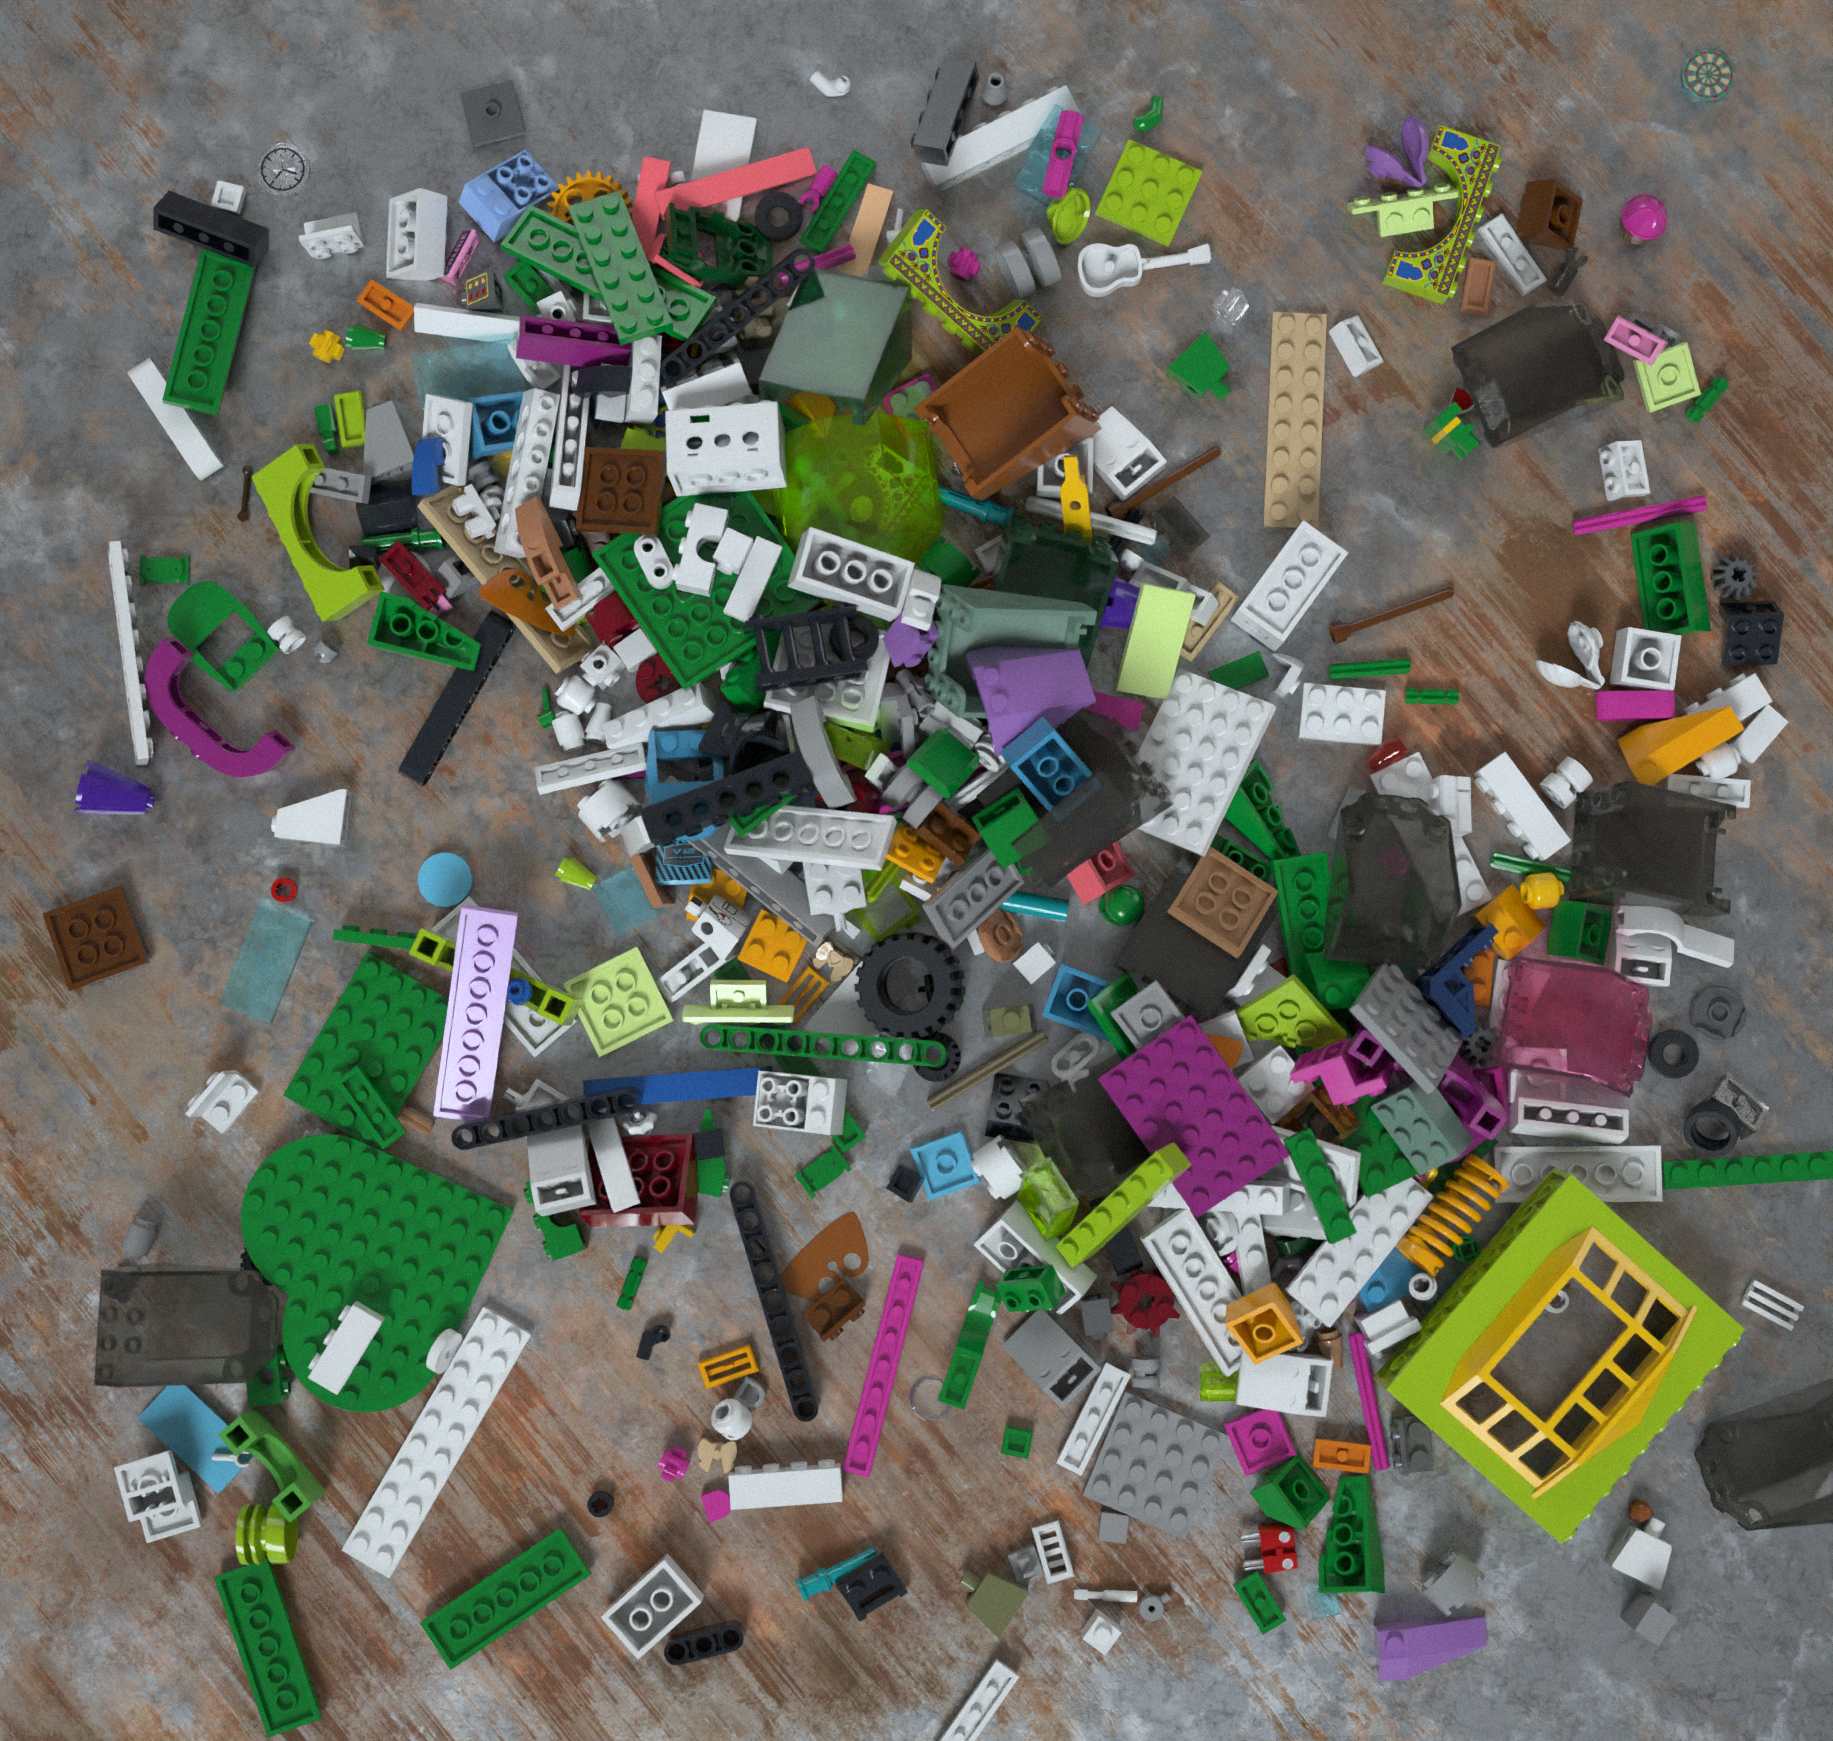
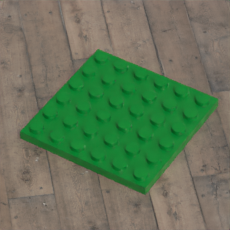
M750 490L679 496L661 509L658 536H653L660 540L673 569L675 564L681 563L683 554L679 553V546L682 537L687 538L689 527H685L688 511L694 510L695 503L728 510L729 521L727 527L752 538L753 544L758 536L783 547L753 616L764 615L765 618L805 613L824 601L823 598L787 587L795 555ZM621 534L592 553V556L685 692L756 646L754 633L746 635L743 633L745 622L723 612L739 575L735 573L727 575L716 568L717 571L710 597L677 590L675 580L667 588H654L648 582L634 552L636 540L643 535ZM707 542L703 544L698 551V556L706 562L714 563L713 556L719 543ZM646 544L643 547L645 552H650L653 549L651 544ZM663 569L655 571V575L658 577L665 574ZM779 630L765 632L766 639Z

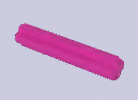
M847 244L815 256L814 270L808 276L854 260L856 253L853 246ZM809 259L794 265L797 269H805L809 265ZM778 272L781 283L786 285L788 276L783 272Z

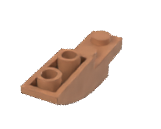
M536 496L515 508L518 532L526 559L538 586L544 585L555 610L562 609L582 598L559 549L563 547V544L540 497Z

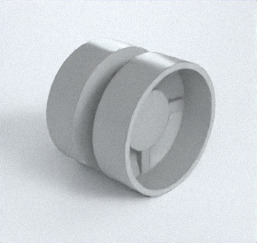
M1038 227L1020 235L1023 251L1019 249L1013 240H1009L994 248L1003 277L1016 299H1023L1036 292L1033 276L1043 288L1061 280V272L1055 251Z
M906 764L888 782L889 787L880 798L894 811L908 802L910 805L905 811L903 819L915 830L918 829L919 825L939 801L945 800L940 793Z

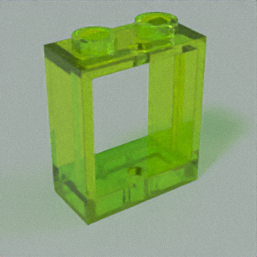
M826 721L823 724L835 756L864 770L870 769L880 753L888 757L893 745L856 728Z
M868 869L861 874L863 888L870 884L879 870ZM896 876L890 882L911 908V912L879 935L859 908L852 909L875 942L882 941L884 937L897 934L896 932L904 926L910 929L921 920L918 916L922 913L921 909L907 891L899 888L901 883Z
M1050 1157L1025 1169L1017 1199L1043 1240L1047 1242L1069 1231L1079 1201ZM1037 1213L1040 1215V1217L1036 1218L1034 1214Z

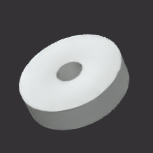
M447 1329L442 1332L429 1351L426 1361L427 1368L437 1374L446 1371L462 1344V1335L453 1329Z

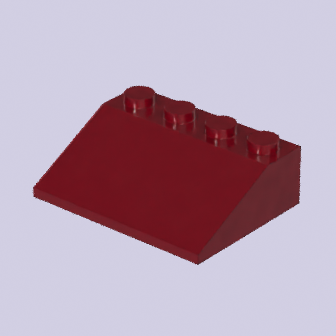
M693 1133L621 1137L641 1203L616 1213L611 1208L590 1138L588 1160L597 1204L581 1207L578 1216L591 1228L686 1225L695 1223L698 1191L695 1137Z

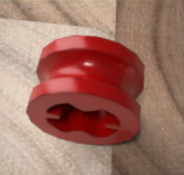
M280 878L271 887L273 898L279 902H290L298 893L296 883L289 878ZM281 883L284 886L290 885L291 891L288 892L291 894L288 897L285 895L279 896L278 890H281V888H278Z

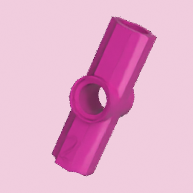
M1067 110L1060 112L1042 193L1048 195V197L1058 199L1065 198L1084 120V116L1076 111ZM1060 150H1065L1070 156L1061 159L1056 153Z

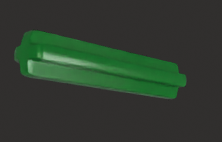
M1408 658L1336 663L1329 666V676L1331 679L1407 674L1410 672L1411 665Z
M1498 851L1493 852L1490 860L1492 867L1524 875L1550 872L1563 884H1568L1572 877V870L1570 868Z

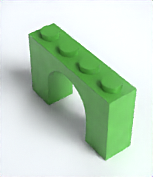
M258 1407L239 1416L218 1434L235 1456L242 1452H249L258 1458L270 1471L280 1490V1494L272 1502L289 1523L327 1493Z

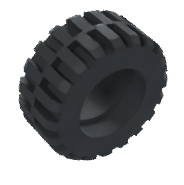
M920 932L892 934L872 945V950L869 953H865L861 961L863 964L861 967H857L855 975L859 977L858 983L854 984L855 992H859L860 996L857 1003L859 1008H864L866 1012L863 1016L868 1022H874L876 1024L875 1028L880 1032H887L889 1036L894 1038L914 1039L938 1032L943 1029L944 1025L949 1024L955 1018L953 1015L956 1011L960 1010L962 1002H960L961 996L965 995V987L962 986V979H965L964 970L960 971L958 964L961 962L957 955L953 956L950 950L946 949L944 943L938 941L939 938ZM904 959L921 961L928 967L933 976L934 993L932 999L924 1008L918 1011L911 1012L899 1009L888 995L887 977L889 971L897 962Z

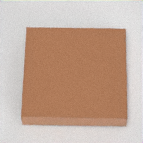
M638 854L632 857L630 861L652 908H667L675 904L667 885L658 886L655 882L656 862L652 854Z

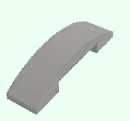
M817 695L791 704L790 710L801 753L825 803L832 810L856 801L857 799L848 775L842 774L823 723L826 722Z

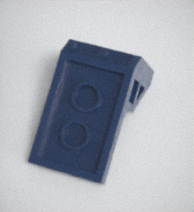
M1492 923L1473 926L1414 981V986L1420 990L1422 997L1430 1006H1434L1440 1012L1441 1018L1449 1026L1454 1027L1460 1034V1037H1469L1476 1030L1474 986L1459 968L1461 970L1467 968L1475 960L1473 955L1479 950H1486L1494 943L1493 937L1499 931Z

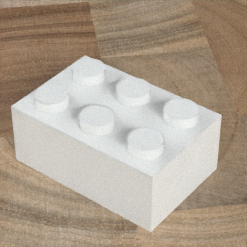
M667 1553L604 1610L601 1618L637 1659H640L702 1602L704 1594Z

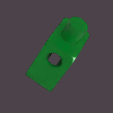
M1206 332L1173 361L1165 373L1198 399H1202L1211 391L1221 402L1232 392V389L1222 380L1228 374L1230 366Z

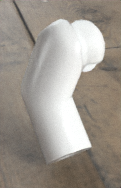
M816 71L810 78V82L827 97L844 96L850 90L851 82L846 76H840L837 80L829 81L820 71Z

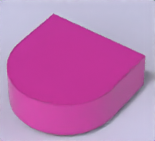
M716 1489L701 1494L709 1523L722 1519L730 1513V1494L727 1491Z

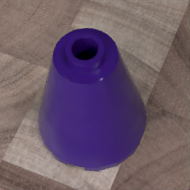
M1107 574L1097 592V595H1100L1098 604L1094 603L1093 609L1097 611L1094 626L1099 628L1130 629L1140 589L1116 575Z
M87 759L84 766L89 767L87 774L82 773L75 799V804L80 806L74 809L75 813L145 815L147 810H153L156 795L151 794L152 788L100 763Z

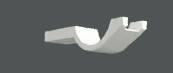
M1621 905L1616 908V913L1624 916L1623 924H1618L1615 927L1616 933L1626 936L1638 933L1661 934L1675 941L1677 952L1726 968L1734 964L1733 939L1684 924V920L1677 913L1665 908Z

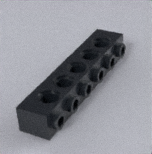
M798 750L640 810L654 846L666 847L674 844L676 838L685 835L687 837L699 835L703 832V828L711 825L714 827L723 826L730 822V818L738 815L740 817L750 816L756 812L757 808L762 806L774 807L783 802L782 799L793 795L794 798L806 795L809 793V789L813 788V783L802 753ZM779 776L789 778L788 783L781 787L776 786L774 780ZM752 786H760L762 788V792L758 796L747 794ZM731 795L736 798L731 806H723L721 804L725 796ZM705 805L709 807L708 813L704 816L694 814L698 806ZM674 815L682 817V822L679 825H668L670 817Z

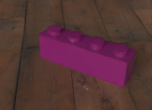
M520 315L516 337L517 359L581 367L600 366L601 363L624 366L628 364L631 342L620 345L614 327Z

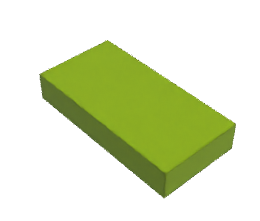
M361 390L333 394L341 447L349 449L364 446L366 413Z

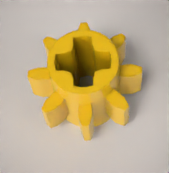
M325 329L322 334L314 332L309 342V345L314 348L312 355L329 364L334 358L340 361L345 351L343 346L340 345L342 338Z

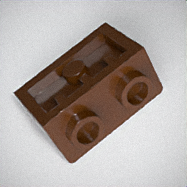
M940 800L916 831V834L957 867H960L966 861L972 846L981 838L978 829L943 800Z
M842 1277L802 1313V1316L820 1335V1339L823 1342L828 1338L833 1341L844 1331L842 1326L849 1320L855 1322L865 1312L863 1307L866 1304L850 1283Z

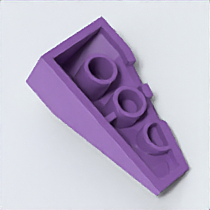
M1484 1615L1373 1624L1378 1682L1406 1680L1487 1645Z

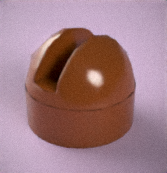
M1634 1500L1629 1506V1514L1634 1523L1643 1522L1654 1515L1651 1506L1644 1500Z

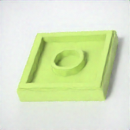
M1687 342L1664 349L1652 366L1639 359L1633 360L1647 412L1651 413L1701 395Z

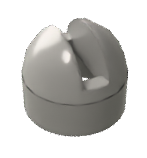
M323 639L318 642L314 649L315 658L322 656L320 658L321 663L331 662L339 653L333 645Z

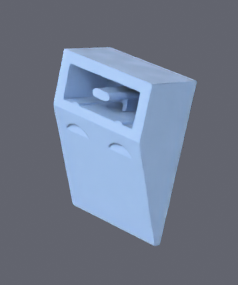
M525 149L465 183L459 204L490 239L496 242L508 235L530 204L540 209L552 198L551 192L558 193L560 189Z

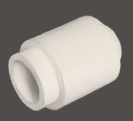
M568 710L557 713L555 715L556 719L552 721V725L559 746L563 747L565 753L583 748L586 737L579 716L575 713L572 714Z

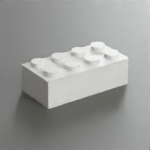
M809 527L801 536L787 587L837 604L856 605V610L892 622L902 612L915 563Z

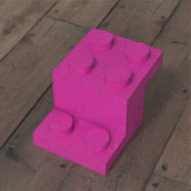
M1348 1038L1300 1055L1290 1072V1076L1294 1084L1301 1081L1304 1084L1311 1083L1321 1076L1333 1105L1340 1103L1349 1105L1358 1101L1360 1096L1366 1094L1376 1096L1384 1092L1395 1067L1391 1059L1373 1064L1372 1067L1364 1068L1361 1060L1347 1052V1045L1352 1039Z

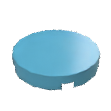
M442 852L432 855L423 863L418 873L417 883L420 893L428 902L440 907H452L463 902L469 896L473 888L474 877L470 866L463 858L453 853Z

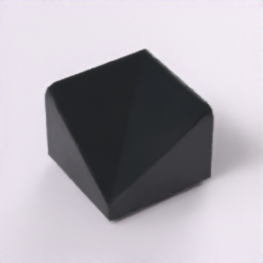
M349 546L350 569L356 566L373 565L378 574L380 561L377 546Z

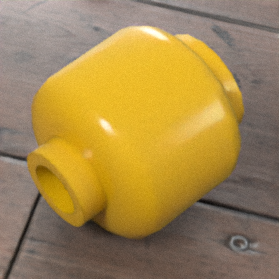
M1550 872L1528 875L1520 885L1522 902L1533 910L1555 907L1559 903L1560 897L1564 895L1563 883L1558 881L1556 876Z

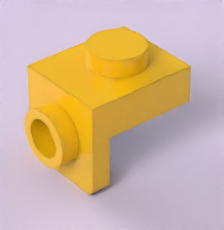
M694 1224L666 1225V1227L660 1225L653 1237L657 1241L653 1248L663 1253L678 1230L692 1238L696 1233L692 1229Z

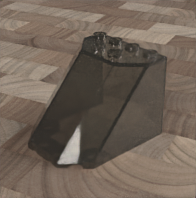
M1583 300L1533 303L1451 347L1453 362L1460 369L1464 379V389L1471 396L1474 403V413L1481 420L1484 428V437L1492 448L1505 447L1624 400V391L1620 386V382L1624 381L1623 368L1619 363L1613 345L1604 341L1607 335L1604 323L1598 317H1592L1587 304Z
M1365 792L1358 798V801L1351 806L1348 804L1340 810L1323 934L1325 959L1376 965L1385 963L1388 966L1396 965L1397 967L1435 971L1462 907L1451 821L1443 815H1435L1428 809L1429 804L1421 798Z
M159 1262L101 1270L94 1385L120 1388L248 1383L265 1364H269L276 1357L277 1346L275 1345L278 1332L277 1311L279 1310V1299L273 1291L267 1289L261 1281L263 1279L257 1270Z
M1833 1379L1820 1382L1707 1424L1704 1430V1437L1701 1443L1697 1445L1694 1456L1697 1463H1699L1700 1472L1705 1486L1709 1490L1714 1508L1721 1513L1727 1512L1737 1519V1524L1746 1531L1833 1523Z

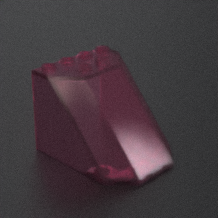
M1514 956L1513 964L1508 969L1510 981L1508 991L1505 992L1503 997L1505 1009L1503 1018L1500 1019L1498 1025L1500 1036L1498 1046L1495 1047L1493 1052L1494 1066L1504 1071L1630 1098L1634 1091V1082L1640 1081L1644 1074L1653 1022L1652 1012H1648L1649 990L1612 968ZM1559 1049H1567V1057L1562 1056Z

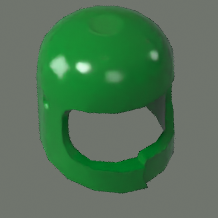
M1119 885L1103 895L1098 905V911L1109 924L1118 927L1127 926L1141 917L1145 908V901L1142 893L1137 888L1130 885Z

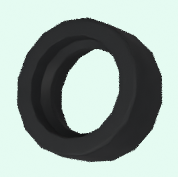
M1709 1100L1698 1103L1691 1109L1684 1124V1136L1687 1143L1695 1151L1707 1156L1716 1157L1727 1154L1734 1148L1741 1132V1121L1737 1113L1730 1106L1719 1101ZM1703 1117H1713L1722 1121L1729 1129L1727 1138L1714 1140L1703 1136L1696 1128L1697 1120Z

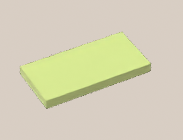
M1141 583L1114 686L1117 691L1165 699L1169 695L1196 596L1193 592Z

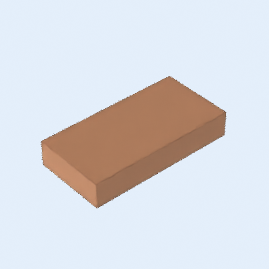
M1474 257L1468 259L1459 312L1480 316L1488 314L1497 261Z

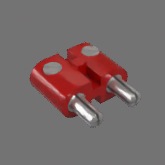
M1285 1523L1257 1526L1258 1532L1240 1534L1241 1544L1259 1542L1261 1549V1559L1243 1561L1245 1571L1263 1569L1264 1574L1298 1570L1292 1526Z

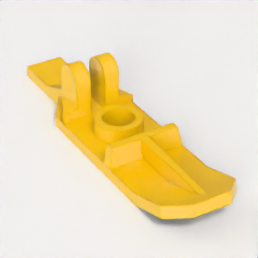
M1064 455L1065 480L1060 487L1066 543L1074 549H1088L1094 544L1088 486L1085 484V475H1080L1078 455ZM1072 501H1078L1080 505H1074Z

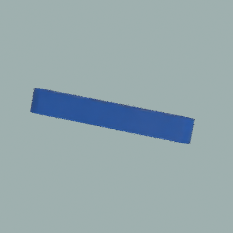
M772 1066L583 1080V1095L624 1086H634L641 1092V1104L756 1095L758 1070L773 1072ZM623 1093L621 1096L622 1103L624 1105H633L632 1096ZM600 1099L595 1100V1108L606 1107L604 1101Z

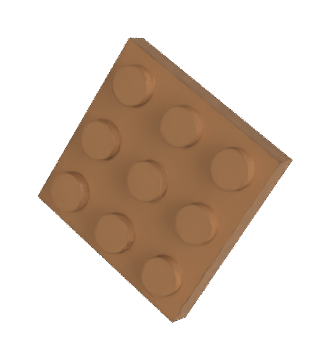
M1210 846L1205 857H1200L1167 913L1238 958L1273 902L1278 890Z

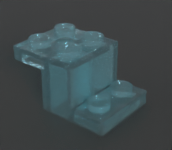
M1058 104L1054 105L1030 145L1027 161L1013 182L1014 188L1047 207L1054 198L1042 193L1060 112L1067 111V109ZM1083 120L1068 187L1075 188L1086 170L1088 157L1103 133V130L1086 120ZM1060 150L1056 153L1061 159L1070 156L1065 150Z

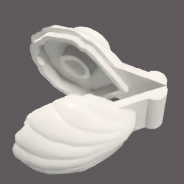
M1574 621L1570 623L1568 628V641L1572 651L1584 665L1588 680L1554 663L1552 665L1535 660V665L1538 672L1552 684L1567 688L1582 685L1583 687L1597 690L1605 682L1598 666L1603 639L1596 628L1592 627L1589 629L1581 622Z

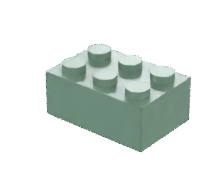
M1413 1078L1386 1090L1370 1106L1419 1175L1458 1158L1474 1141L1438 1089H1435L1428 1095Z

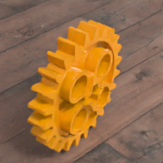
M590 170L587 171L586 178H582L579 172L576 173L575 181L570 177H566L568 185L564 186L558 183L557 185L561 192H551L555 202H547V206L552 210L547 213L574 226L571 217L566 216L569 214L568 206H571L575 199L581 198L582 202L620 190L630 218L632 216V210L629 208L633 204L630 199H627L629 195L626 189L621 190L622 185L619 181L613 184L614 180L611 175H608L604 180L601 171L597 173L595 178Z

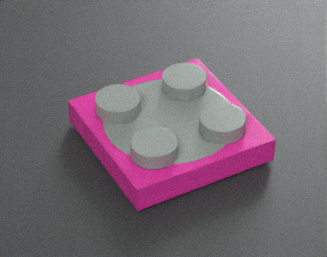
M929 372L880 397L905 447L933 433L927 419L921 420L913 409L937 390Z

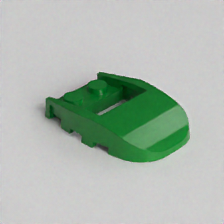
M202 581L192 585L173 603L169 610L167 624L171 634L194 654L191 660L199 668L234 695L281 651L279 645L272 641L267 633L268 629L259 620L249 604L234 595L227 587L217 582ZM235 611L256 634L216 670L195 648Z

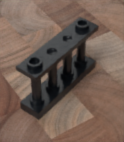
M837 604L827 610L765 618L764 615H756L745 621L743 633L744 635L754 633L761 671H759V674H755L753 680L754 692L761 693L865 678L868 671L866 659L858 660V657L854 656L848 620L854 619L857 611L856 605ZM837 622L844 659L839 663L831 664L830 661H827L820 624ZM809 626L816 663L814 666L803 668V665L799 663L793 628ZM782 630L789 666L786 670L775 671V669H772L765 632Z

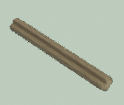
M1038 1030L929 1096L927 1098L929 1106L934 1111L1046 1044L1049 1041L1047 1035L1043 1030Z

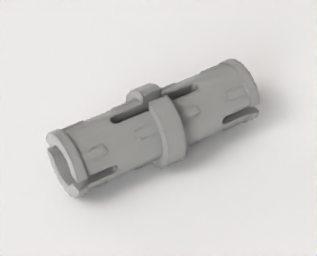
M903 669L897 673L896 681L903 689L904 695L907 694L909 703L914 705L919 716L924 718L930 716L935 711V705L926 695L924 685L917 682L909 669Z

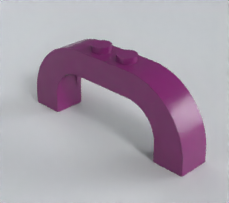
M175 636L163 639L153 651L145 672L147 698L158 719L171 730L170 733L176 740L184 742L191 749L190 751L194 757L206 762L210 767L223 774L235 777H251L279 766L294 752L296 747L277 730L266 733L251 750L240 749L229 743L194 711L181 695L179 687L180 675L185 666L194 657V654Z
M1362 1024L1348 1043L1347 1052L1371 1067L1376 1060L1385 1061L1391 1059L1396 1070L1412 1078ZM1449 1065L1437 1087L1438 1091L1446 1101L1463 1114L1469 1127L1493 1141L1509 1118L1507 1112L1482 1086L1460 1070Z

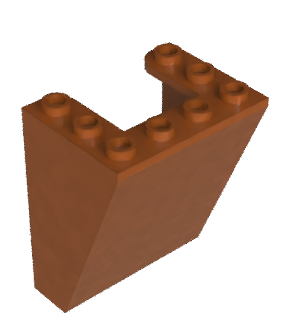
M1016 326L913 408L921 420L927 419V422L931 425V431L939 436L964 474L962 478L968 482L964 486L971 497L981 501L1102 429L1098 423L1100 416L1091 405L1088 407L1083 401L1085 394L1076 383L1074 385L1068 378L1071 374L1062 362L1058 363L1053 355L1056 354L1055 349L1047 340L1043 341L1039 335L1035 336L1029 329L1025 331Z

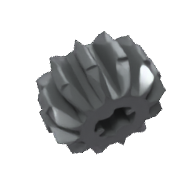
M1732 553L1729 558L1721 557L1719 559L1720 564L1712 567L1716 574L1711 576L1710 580L1718 582V585L1714 587V591L1722 589V598H1727L1731 594L1733 600H1738L1741 595L1744 597L1751 594L1750 589L1757 587L1758 584L1753 579L1759 577L1760 573L1752 572V568L1756 566V563L1751 562L1747 564L1748 555H1743L1739 558L1737 553ZM1734 573L1738 575L1735 581L1731 577Z
M1475 1020L1476 1030L1469 1037H1460L1463 1042L1458 1050H1464L1460 1057L1463 1060L1469 1059L1470 1066H1476L1478 1063L1480 1067H1486L1487 1060L1491 1063L1497 1061L1494 1053L1502 1054L1503 1050L1498 1048L1497 1044L1502 1043L1504 1040L1501 1037H1495L1499 1029L1497 1027L1490 1029V1022L1484 1021L1480 1024L1478 1020ZM1478 1039L1484 1042L1483 1046H1479L1480 1048L1475 1047V1042H1479Z

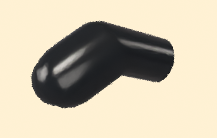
M656 1325L644 1331L636 1357L649 1360L653 1346L661 1342L665 1343L670 1339L671 1333L664 1325Z

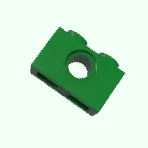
M283 1344L252 1347L244 1350L243 1359L248 1406L278 1404L288 1400L292 1387L290 1379L286 1378L285 1367H288V1360L283 1350ZM265 1368L273 1371L274 1379L272 1382L265 1380L263 1376Z

